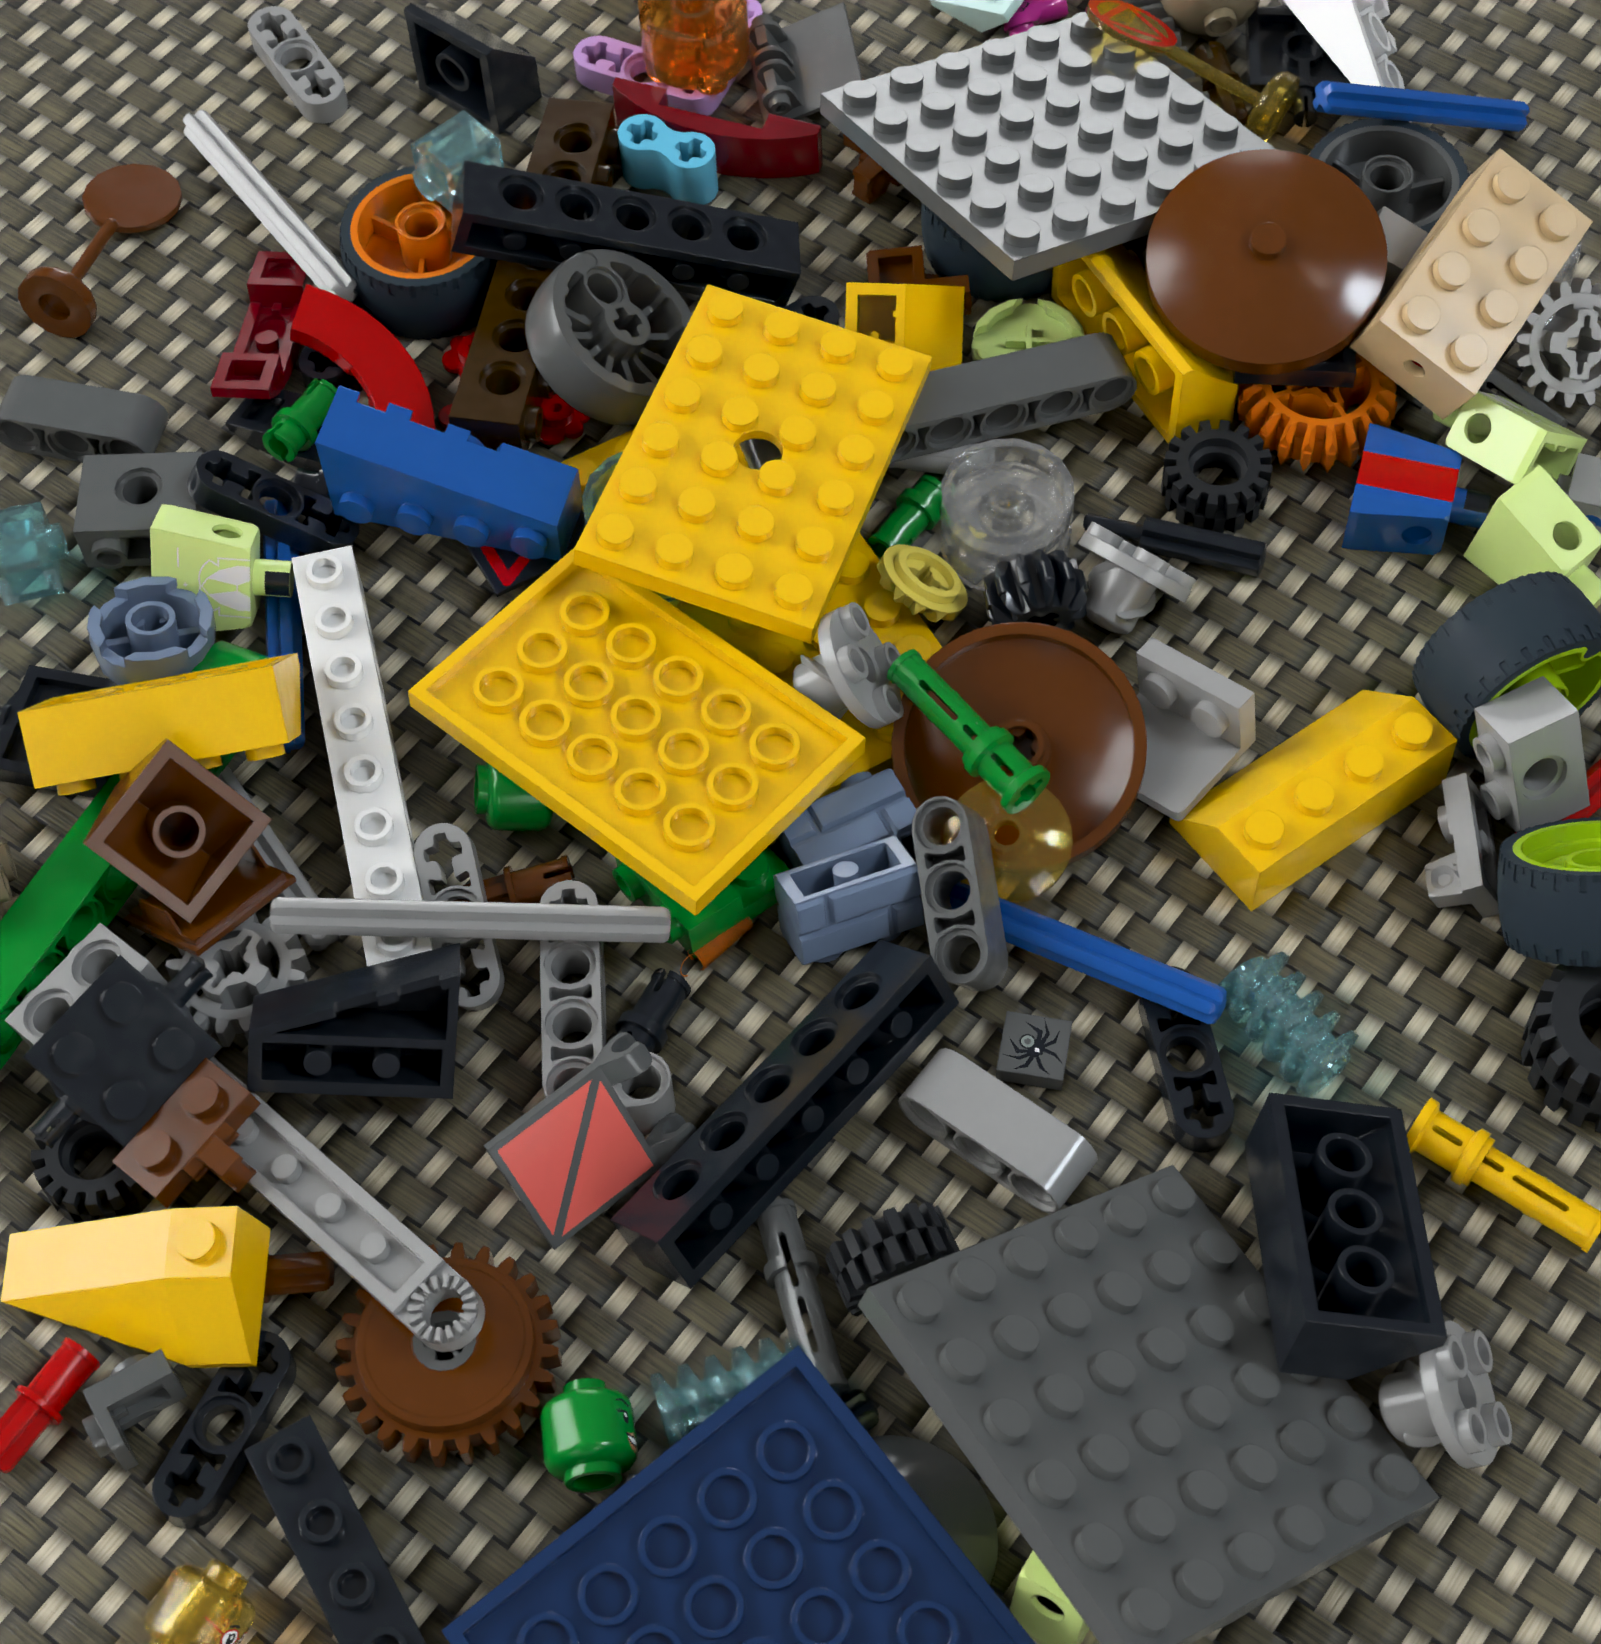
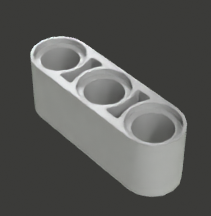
M939 1049L898 1100L905 1116L919 1129L1033 1207L1048 1214L1059 1211L1098 1161L1097 1153L1083 1136L963 1055L951 1049Z

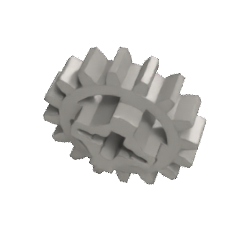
M1574 277L1569 286L1567 281L1555 279L1550 284L1551 295L1549 296L1544 293L1523 324L1522 330L1518 331L1512 342L1519 344L1520 351L1508 357V362L1515 366L1525 367L1517 382L1526 387L1537 385L1534 396L1539 400L1549 402L1554 397L1556 405L1571 408L1576 397L1579 403L1592 405L1595 404V389L1597 388L1601 391V327L1597 323L1598 315L1601 318V283H1596L1592 287L1590 279ZM1556 312V316L1546 324L1548 319ZM1578 337L1577 347L1567 348L1568 338ZM1539 351L1542 352L1549 362L1548 371L1542 363Z
M256 913L199 957L178 948L182 959L166 960L165 964L171 980L190 961L191 957H194L202 964L185 982V986L203 968H207L212 973L213 977L201 987L204 995L200 998L196 993L185 1005L188 1007L195 1023L208 1035H211L214 1030L216 1031L222 1047H229L234 1040L235 1034L244 1033L249 1043V1026L254 995L308 982L305 972L311 969L304 949H301L302 946L297 934H276L272 932L270 916L260 924ZM274 956H276L280 962V969L277 978L271 975L272 971L274 970V966L272 963V959L274 958Z

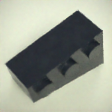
M460 943L254 995L249 1026L247 1090L249 1092L453 1099L460 989Z

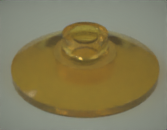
M983 781L964 793L958 799V802L976 811L986 823L998 896L1015 904L1032 900L1053 887L1068 865L1073 842L1068 815L1059 800L1046 788L1025 809L1015 814H1008L1000 805L1001 797ZM958 816L948 819L945 824L944 845L951 843L960 831ZM1003 825H1012L1018 829L1020 835L1014 844L1008 846L1001 845L995 839L997 829ZM968 879L960 881L962 883L970 885Z

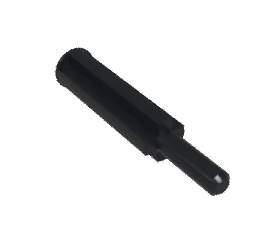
M1088 513L1083 521V528L1085 530L1088 529L1093 521L1123 539L1139 542V547L1156 555L1259 577L1265 563L1266 542L1147 517L1144 524Z

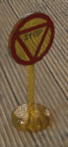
M1090 0L1086 6L1085 11L1088 18L1098 28L1113 38L1148 52L1164 53L1171 60L1253 105L1254 107L1245 127L1265 142L1271 138L1297 93L1300 77L1288 71L1275 74L1262 93L1257 92L1175 46L1177 37L1163 21L1132 4L1120 0Z

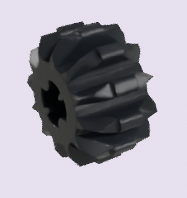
M1038 548L1033 554L1022 555L1017 553L1016 559L1010 562H999L995 565V572H991L983 578L985 587L983 592L985 599L984 607L987 619L992 625L1007 622H1033L1070 630L1075 627L1076 620L1081 619L1087 614L1086 602L1088 600L1086 590L1088 587L1084 573L1079 569L1077 560L1067 557L1063 550H1055L1045 554L1043 549Z

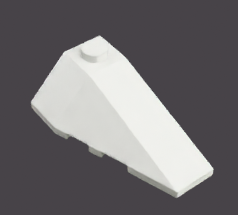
M1279 0L1283 5H1287L1350 83L1405 89L1401 74L1396 66L1388 60V56L1395 53L1397 48L1395 38L1390 32L1386 31L1381 22L1382 18L1390 15L1387 0Z

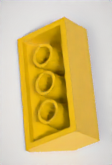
M1122 244L1053 267L1051 297L1058 305L1071 311L1083 326L1085 335L1104 332L1111 334L1115 339L1137 381V389L1131 398L1168 444L1174 436L1180 439L1181 430L1189 425L1198 433L1200 421L1210 420L1211 429H1219L1220 420H1227L1232 423L1236 395L1239 391L1238 383H1233V371L1198 357L1185 348L1168 331L1155 311L1147 287L1146 273L1138 255L1133 250H1127Z
M287 654L52 697L17 712L34 789L56 785L57 793L61 796L97 788L95 778L119 774L121 780L166 738L206 769L221 766V755L245 751L247 761L263 760L285 754L284 744L291 742L301 735L300 664L298 654Z
M1362 690L1211 789L1183 820L1175 821L1170 818L1169 823L1252 912L1441 784L1442 780L1446 779L1457 739L1415 697Z

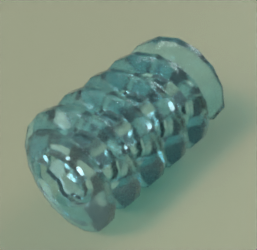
M1281 951L1267 959L1263 956L1249 959L1231 971L1218 984L1227 991L1226 1004L1229 1003L1228 1015L1234 1022L1239 1024L1246 1023L1244 1028L1245 1035L1250 1041L1254 1043L1264 1042L1261 1050L1263 1057L1267 1061L1272 1063L1281 1062L1279 1073L1284 1081L1289 1083L1299 1081L1296 1088L1297 1096L1312 1097L1326 1088L1345 1069L1351 1058L1349 1051L1358 1040L1359 1035L1355 1030H1350L1338 1037L1332 1035L1331 1032L1341 1019V1015L1337 1010L1317 1018L1314 1012L1323 1001L1324 995L1320 991L1311 992L1301 998L1296 994L1306 981L1307 976L1303 971H1297L1282 978L1280 973L1289 961V956L1286 952Z
M769 1337L759 1339L757 1362L753 1361L742 1346L732 1348L731 1370L729 1371L725 1369L715 1355L705 1357L702 1380L697 1377L687 1363L679 1365L677 1368L676 1388L674 1389L671 1388L660 1372L651 1374L650 1383L669 1447H672V1442L682 1439L792 1351L787 1337H785V1353H781Z

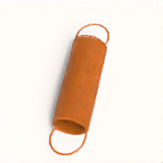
M749 916L694 952L703 965V968L700 970L707 968L753 927ZM688 953V957L693 960L694 958ZM682 963V964H681V968H680V973H681L682 976L687 977L688 975H683L682 972H681L682 965H683V963Z

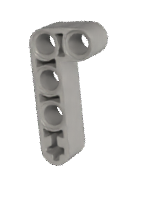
M566 880L552 885L545 891L540 901L543 904L598 905L596 894L588 885L573 880ZM540 940L542 1086L545 1098L594 1062L607 1044L604 941ZM572 974H583L586 976L581 981L573 984L560 982L563 978ZM584 1032L588 1034L580 1042L565 1043L561 1041L569 1033ZM649 1052L652 1057V1063L646 1071L632 1079L612 1086L642 1135L650 1134L658 1121L667 1114L675 1112L676 1107L669 1066L662 1057L652 1052ZM644 1086L653 1087L658 1090L653 1096L646 1099H634L629 1096L632 1091Z

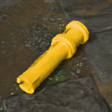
M1433 1098L1428 1100L1407 1133L1410 1154L1416 1151L1451 1173V1181L1459 1186L1464 1184L1468 1187L1472 1181L1520 1210L1526 1216L1533 1218L1581 1247L1582 1251L1586 1253L1589 1251L1601 1232V1211L1493 1147L1496 1140L1490 1137V1132L1483 1128L1477 1132L1471 1130L1441 1112L1440 1102Z

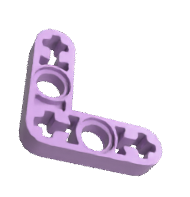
M722 0L715 7L683 59L610 37L592 36L583 39L575 46L573 51L577 80L581 85L589 89L613 96L612 83L616 77L635 81L633 78L637 74L653 72L659 75V77L652 82L644 84L667 89L669 107L709 116L718 108L750 57L747 43L750 42L748 30L752 25L753 18L763 14L761 4L757 0ZM731 25H735L734 34L731 33ZM716 51L725 52L730 55L728 59L719 62H711L704 59L708 53ZM700 79H702L703 82V90L698 89L700 86Z

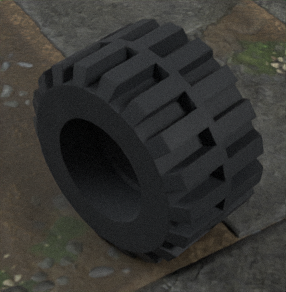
M1559 964L1554 968L1550 980L1546 979L1542 985L1522 1036V1040L1525 1041L1521 1051L1523 1066L1532 1067L1527 1079L1533 1090H1546L1547 1094L1543 1103L1553 1112L1560 1107L1570 1112L1567 1121L1578 1127H1581L1584 1120L1594 1122L1595 1132L1601 1133V1050L1587 1038L1581 1027L1588 1023L1601 1022V966L1578 967Z

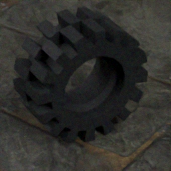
M1210 420L1199 422L1198 433L1189 425L1181 430L1180 439L1176 436L1172 438L1169 442V449L1165 453L1161 495L1165 496L1164 505L1169 512L1177 508L1176 520L1184 524L1191 517L1194 519L1193 527L1204 529L1205 523L1213 524V531L1224 533L1225 523H1230L1233 531H1237L1243 528L1245 518L1250 523L1258 518L1259 510H1264L1267 502L1273 467L1271 465V452L1269 449L1263 450L1264 440L1258 434L1248 440L1250 428L1242 424L1239 425L1236 432L1229 430L1230 421L1220 420L1219 429H1211ZM1205 468H1221L1233 473L1239 480L1229 485H1211L1198 479L1194 473Z
M59 1118L54 1121L50 1126L51 1128L59 1122ZM79 1118L53 1145L52 1149L41 1141L49 1132L45 1131L39 1138L35 1135L34 1140L40 1150H31V1162L36 1168L33 1173L51 1204L57 1211L61 1210L66 1219L76 1223L79 1216L84 1222L99 1220V1215H104L106 1219L120 1217L118 1210L125 1207L133 1215L143 1210L137 1200L141 1194L151 1201L154 1198L118 1167L109 1174L92 1180L82 1179L75 1174L74 1163L83 1150L100 1141L113 1140L117 1142L100 1126Z
M916 1202L905 1204L899 1212L896 1211L895 1207L884 1210L883 1217L876 1220L870 1216L861 1221L863 1227L858 1230L848 1229L842 1234L844 1240L834 1241L829 1247L831 1252L826 1254L825 1259L848 1312L850 1311L853 1316L858 1317L863 1313L858 1303L868 1287L958 1252L960 1249L941 1209L938 1206L934 1207L929 1202H924L918 1207Z

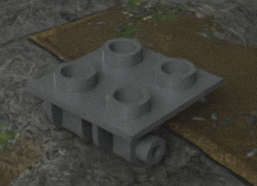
M844 2L783 28L770 15L761 14L753 18L752 25L748 30L750 42L747 43L763 123H765L769 113L795 120L820 111L821 93L843 87L850 81L863 80Z

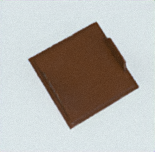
M253 844L191 924L153 895H150L145 900L140 898L138 900L139 904L130 910V914L123 919L126 924L199 957L297 880L294 875L266 864Z

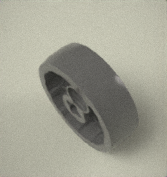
M592 249L580 252L561 263L541 284L526 314L525 333L529 352L538 371L552 390L567 404L597 421L622 426L636 425L692 314L676 289L649 265L621 252Z

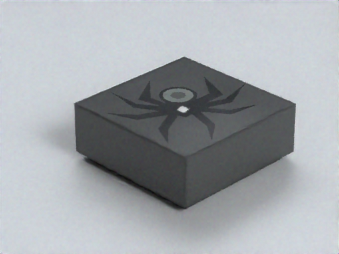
M1007 1011L996 1078L1004 1082L1062 1091L1072 1021Z

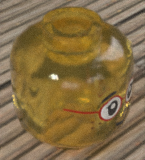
M211 1558L205 1569L194 1564L177 1566L171 1572L144 1615L145 1629L152 1637L148 1644H240L256 1618V1610L251 1600L242 1593L249 1582L248 1579L230 1566L214 1558Z

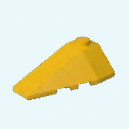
M238 1206L171 1208L13 1233L9 1237L1 1302L73 1328H79L103 1336L134 1349L137 1348L149 1353L162 1349L169 1361L189 1368L257 1367L271 1228Z

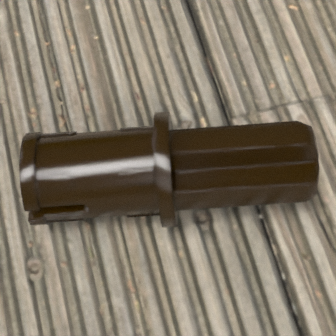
M1209 42L1213 58L1209 59L1204 44L1200 45L1194 51L1192 60L1202 79L1203 92L1207 91L1209 100L1229 115L1235 117L1242 125L1249 122V114L1241 95L1243 82L1239 74L1232 70L1225 46L1220 42Z

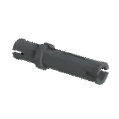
M788 1198L775 1199L755 1221L761 1234L762 1244L768 1261L763 1270L766 1283L770 1288L776 1289L792 1348L794 1349L799 1345L838 1396L842 1398L850 1392V1387L843 1373L831 1324L828 1320L816 1276L820 1272L817 1256L814 1252L807 1250L802 1229L796 1215L795 1202ZM785 1250L790 1251L799 1281V1286L797 1287L792 1285L783 1254ZM805 1313L809 1315L819 1349L815 1353L811 1350L802 1315Z

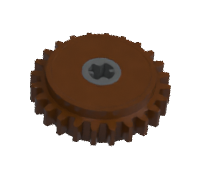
M455 1242L450 1257L442 1258L473 1286L482 1298L485 1306V1319L479 1334L472 1342L461 1348L460 1353L456 1350L452 1351L454 1358L451 1360L440 1361L437 1355L440 1354L445 1358L447 1356L446 1352L436 1351L424 1344L364 1289H359L355 1294L363 1309L362 1314L344 1313L343 1324L347 1332L353 1336V1338L336 1340L335 1344L340 1358L348 1361L335 1368L336 1376L341 1386L350 1387L342 1394L350 1413L361 1411L356 1420L365 1435L379 1429L377 1440L384 1451L389 1452L402 1441V1451L407 1462L414 1464L420 1457L423 1449L430 1450L435 1467H443L448 1451L458 1450L464 1464L469 1465L473 1463V1447L483 1443L487 1450L495 1456L500 1453V1444L497 1436L505 1431L518 1440L525 1436L519 1420L524 1413L530 1417L540 1419L543 1408L541 1401L536 1396L537 1392L555 1394L557 1386L554 1376L545 1370L562 1366V1356L559 1347L551 1345L561 1339L557 1320L547 1319L554 1313L548 1295L536 1296L539 1288L536 1278L532 1273L524 1275L516 1281L519 1272L515 1259L509 1256L496 1268L491 1249L485 1246L480 1249L473 1260L467 1258L463 1243ZM434 1244L428 1245L434 1252L438 1254V1251L436 1250ZM448 1298L441 1301L431 1314V1326L434 1329L441 1327L445 1330L447 1325L450 1327L454 1326L453 1321L457 1320L459 1322V1314L464 1312L462 1310V1305L464 1304L462 1299Z

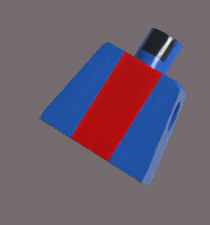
M1370 423L1342 548L1434 555L1441 552L1448 522L1480 529L1487 517L1492 494L1456 487L1462 460L1458 452Z

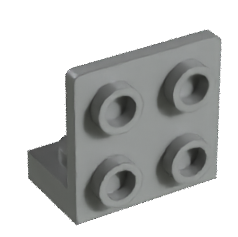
M1151 637L1136 652L1139 682L1137 698L1141 705L1147 731L1146 768L1137 799L1173 820L1181 821L1256 741L1255 693Z

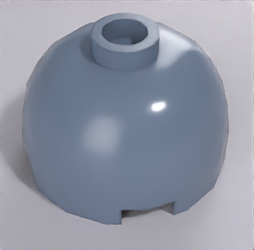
M169 576L142 577L120 583L114 587L115 597L103 604L100 609L94 605L89 612L87 630L92 650L103 674L116 685L189 673L203 661L216 640L214 612L207 595L201 590L196 595L192 591L177 588V579Z

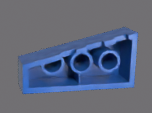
M339 385L315 441L335 515L343 516L355 523L373 522L397 527L413 535L431 534L455 539L471 547L489 546L513 551L528 559H540L543 557L560 560L565 556L583 507L579 471L577 468L506 443H502L497 448V451L484 447L480 440L472 436L469 430L449 423L445 432L410 421L413 414L412 410L392 403L388 404L385 412L358 403L360 392Z

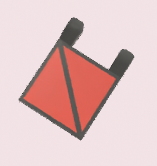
M627 1032L615 1035L603 1047L594 1062L483 1145L547 1243L554 1250L661 1168L697 1130L690 1122L686 1123L680 1114L673 1112L658 1121L645 1140L612 1087L640 1075L652 1063L651 1054L646 1046L640 1041L636 1042L634 1037Z

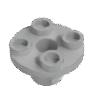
M1093 521L1078 542L1079 545L1105 559L1104 562L1094 566L1088 575L1089 590L1086 593L1088 600L1086 602V616L1095 624L1108 631L1118 634L1130 633L1140 617L1153 611L1157 602L1156 588L1185 603L1196 582V579L1171 566L1168 562L1139 546L1136 547L1123 540L1122 537Z
M855 602L825 614L821 618L818 627V641L821 654L813 658L803 654L800 655L801 664L797 665L793 672V687L838 719H841L849 709L860 722L873 729L882 728L903 717L904 709L901 702L900 689L896 684H892L886 676L892 663L900 656L897 648L891 642L881 643L876 633L870 627L865 612Z
M1445 1321L1448 1338L1443 1346L1419 1354L1420 1367L1407 1360L1402 1372L1389 1374L1382 1380L1379 1389L1381 1415L1390 1433L1408 1446L1433 1447L1442 1442L1451 1458L1461 1467L1472 1469L1487 1466L1494 1460L1498 1447L1509 1445L1512 1440V1426L1509 1415L1504 1405L1499 1401H1495L1488 1375L1493 1368L1491 1348L1485 1335L1480 1330L1466 1332L1456 1322Z

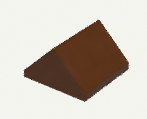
M166 738L115 785L83 844L191 924L272 819Z

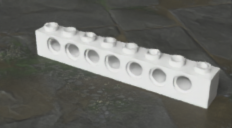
M352 546L291 558L354 899L423 900L414 860L415 844L364 590ZM361 936L367 966L434 949L431 937Z

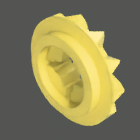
M893 545L886 549L876 566L881 575L879 583L884 589L894 593L893 601L895 603H903L909 607L912 615L922 613L929 621L934 623L940 619L953 622L967 604V592L958 574L944 559L929 550L910 545Z

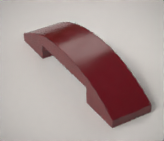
M618 77L612 83L616 123L619 127L629 117L648 114L661 119L667 127L674 131L702 133L708 136L715 144L718 174L747 178H787L819 173L822 168V130L820 125L769 113L761 129L669 107L667 89Z
M258 251L247 282L250 304L233 352L222 353L210 387L212 397L272 399L282 391L289 380L301 344L290 340V329L306 284L312 286L313 281L288 252Z

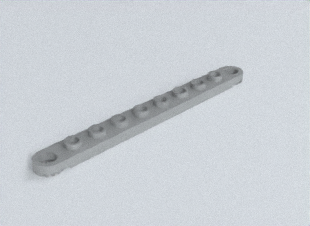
M212 1057L210 1059L211 1062L247 1089V1086L216 1058ZM250 1092L261 1104L237 1130L240 1136L230 1146L243 1158L244 1162L257 1172L249 1180L248 1184L428 1347L440 1352H450L461 1349L472 1342L479 1334L485 1319L483 1300L473 1286L254 1092ZM448 1298L462 1299L464 1303L462 1310L464 1312L459 1314V1322L457 1320L453 1321L454 1326L450 1327L447 1325L445 1330L441 1327L434 1329L431 1326V1314L441 1301Z

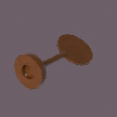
M143 164L116 166L98 174L86 185L82 196L86 216L101 228L70 272L58 267L42 266L31 270L18 287V299L23 311L34 323L47 332L60 337L76 338L88 331L96 319L97 304L92 292L82 279L115 232L135 233L151 230L167 223L179 211L182 202L180 185L168 171L153 165Z

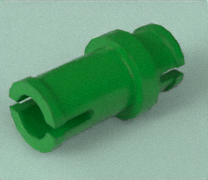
M318 378L312 380L308 388L291 407H283L272 418V428L262 438L266 450L274 458L282 462L285 459L287 462H291L299 451L308 450L316 441L318 436L317 430L325 420L337 388L324 379H321L320 382Z
M922 475L913 489L905 488L896 499L897 508L879 530L868 539V543L871 544L870 547L876 556L881 559L886 549L893 545L911 546L924 530H932L941 519L940 510L951 500V497L948 496L950 492L942 482L933 476Z

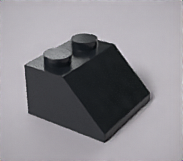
M410 3L404 8L419 89L499 135L541 98L536 58L526 49L508 43L492 34L485 26L474 24L455 12Z

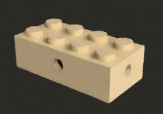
M1499 148L1467 178L1379 303L1370 320L1349 347L1437 416L1445 419L1476 395L1593 221Z

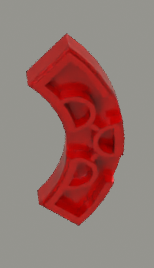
M306 284L290 329V340L318 351L336 363L348 375L355 376L369 399V407L385 412L388 404L392 403L412 410L413 414L410 421L435 429L434 410L428 388L413 358L400 341L384 325L358 306L329 291Z

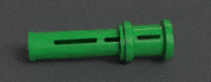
M917 650L906 651L892 663L888 669L887 678L892 684H896L927 719L963 753L962 762L964 769L972 777L981 776L1001 797L1000 805L1008 814L1018 813L1036 800L1047 786L1050 772L1042 765L1034 766L1013 745V735L1007 729L998 726L990 727L960 694L922 659ZM932 691L958 719L953 720L928 695V692ZM1001 766H1006L1014 775L1008 776L1001 769Z

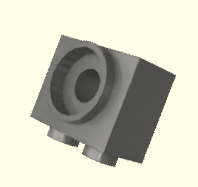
M202 451L84 455L73 533L87 567L118 569L123 566H150V527L162 504L174 505L208 514L212 513V511L197 504L187 489L188 477L199 456L203 454Z

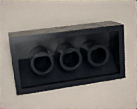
M1269 1092L1245 1142V1151L1278 1371L1349 1380L1443 1346L1448 1337L1402 1109Z

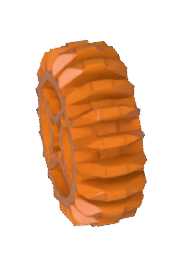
M1358 353L1356 354V376L1353 388L1285 385V390L1274 393L1282 385L1238 384L1237 412L1239 420L1244 421V426L1250 428L1248 438H1253L1258 434L1264 440L1263 450L1278 451L1277 457L1280 465L1290 458L1299 460L1303 472L1311 462L1320 463L1327 473L1334 465L1335 460L1350 468L1357 459V456L1363 455L1369 424H1376L1390 429L1391 420L1394 419L1397 409V402L1395 401L1396 383ZM1359 404L1356 410L1346 414L1349 406Z

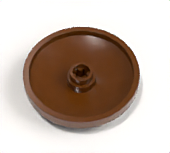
M1278 149L1247 150L1217 158L1199 167L1179 182L1168 194L1159 207L1149 231L1146 248V281L1150 299L1162 323L1192 353L1209 363L1236 372L1258 375L1284 374L1317 365L1331 358L1349 345L1362 331L1372 317L1383 290L1387 270V244L1383 226L1375 208L1363 191L1345 174L1321 160L1292 151Z
M1007 622L989 625L966 633L946 644L926 661L990 727L998 726L1007 729L1013 735V745L1034 766H1044L1050 772V779L1043 792L1035 801L1018 813L1008 814L1000 805L1001 797L981 776L972 777L964 769L962 762L963 753L903 694L901 702L904 714L903 717L894 721L892 762L894 773L904 788L906 797L910 798L916 810L928 799L935 796H947L976 811L984 819L988 829L994 871L996 873L1013 875L1048 872L1067 866L1095 851L1118 830L1135 804L1142 786L1147 758V731L1141 705L1132 685L1122 670L1108 655L1088 640L1059 627L1033 622ZM932 691L928 692V695L953 720L958 719ZM1001 766V769L1008 776L1014 775L1006 766ZM958 816L948 819L943 825L940 832L942 845L951 843L957 837L960 831Z

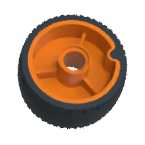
M424 164L423 166L413 165L412 167L393 170L388 174L385 173L381 177L375 178L373 182L366 184L363 189L361 188L358 194L354 195L352 201L348 203L347 209L344 210L340 225V250L343 266L357 283L354 289L357 292L355 299H358L364 306L370 309L372 316L391 333L395 334V336H403L407 339L415 338V340L442 339V337L448 338L455 334H462V332L469 331L472 327H477L498 260L451 252L452 202L461 173L458 168Z

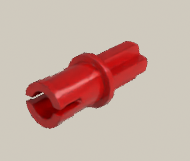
M65 1337L59 1349L28 1386L25 1387L19 1384L14 1392L18 1398L0 1418V1472L8 1473L12 1471L51 1422L55 1425L60 1424L63 1420L60 1411L89 1376L101 1366L100 1362L89 1351L74 1340Z

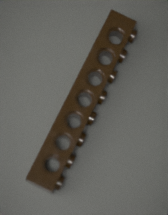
M549 97L526 172L613 187L612 162L613 160H621L618 139L619 127L615 125L614 104ZM502 260L497 261L449 413L450 424L471 431V435L480 440L484 447L497 451V448L502 443H506L528 451L531 441L539 442L543 429L542 402L543 399H551L554 391L544 380L531 357L526 340L525 321L529 305L536 291L554 271L553 269Z

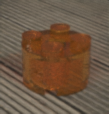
M638 0L642 54L647 76L651 80L663 82L675 88L698 90L705 95H715L723 92L727 88L728 81L740 73L746 65L750 54L747 0Z

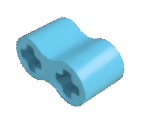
M648 114L634 115L621 123L618 129L623 178L628 184L640 189L663 190L670 194L673 199L703 205L710 203L716 197L718 179L715 144L708 136L697 132L674 131L667 127L661 119Z

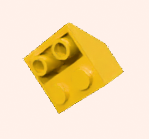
M846 282L845 328L932 356L930 371L962 364L965 286Z

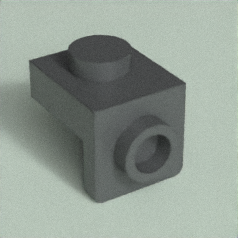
M162 1349L150 1355L139 1354L125 1359L112 1370L110 1376L82 1390L93 1412L92 1415L83 1419L82 1423L100 1458L113 1453L125 1471L139 1465L124 1430L187 1397L177 1373Z

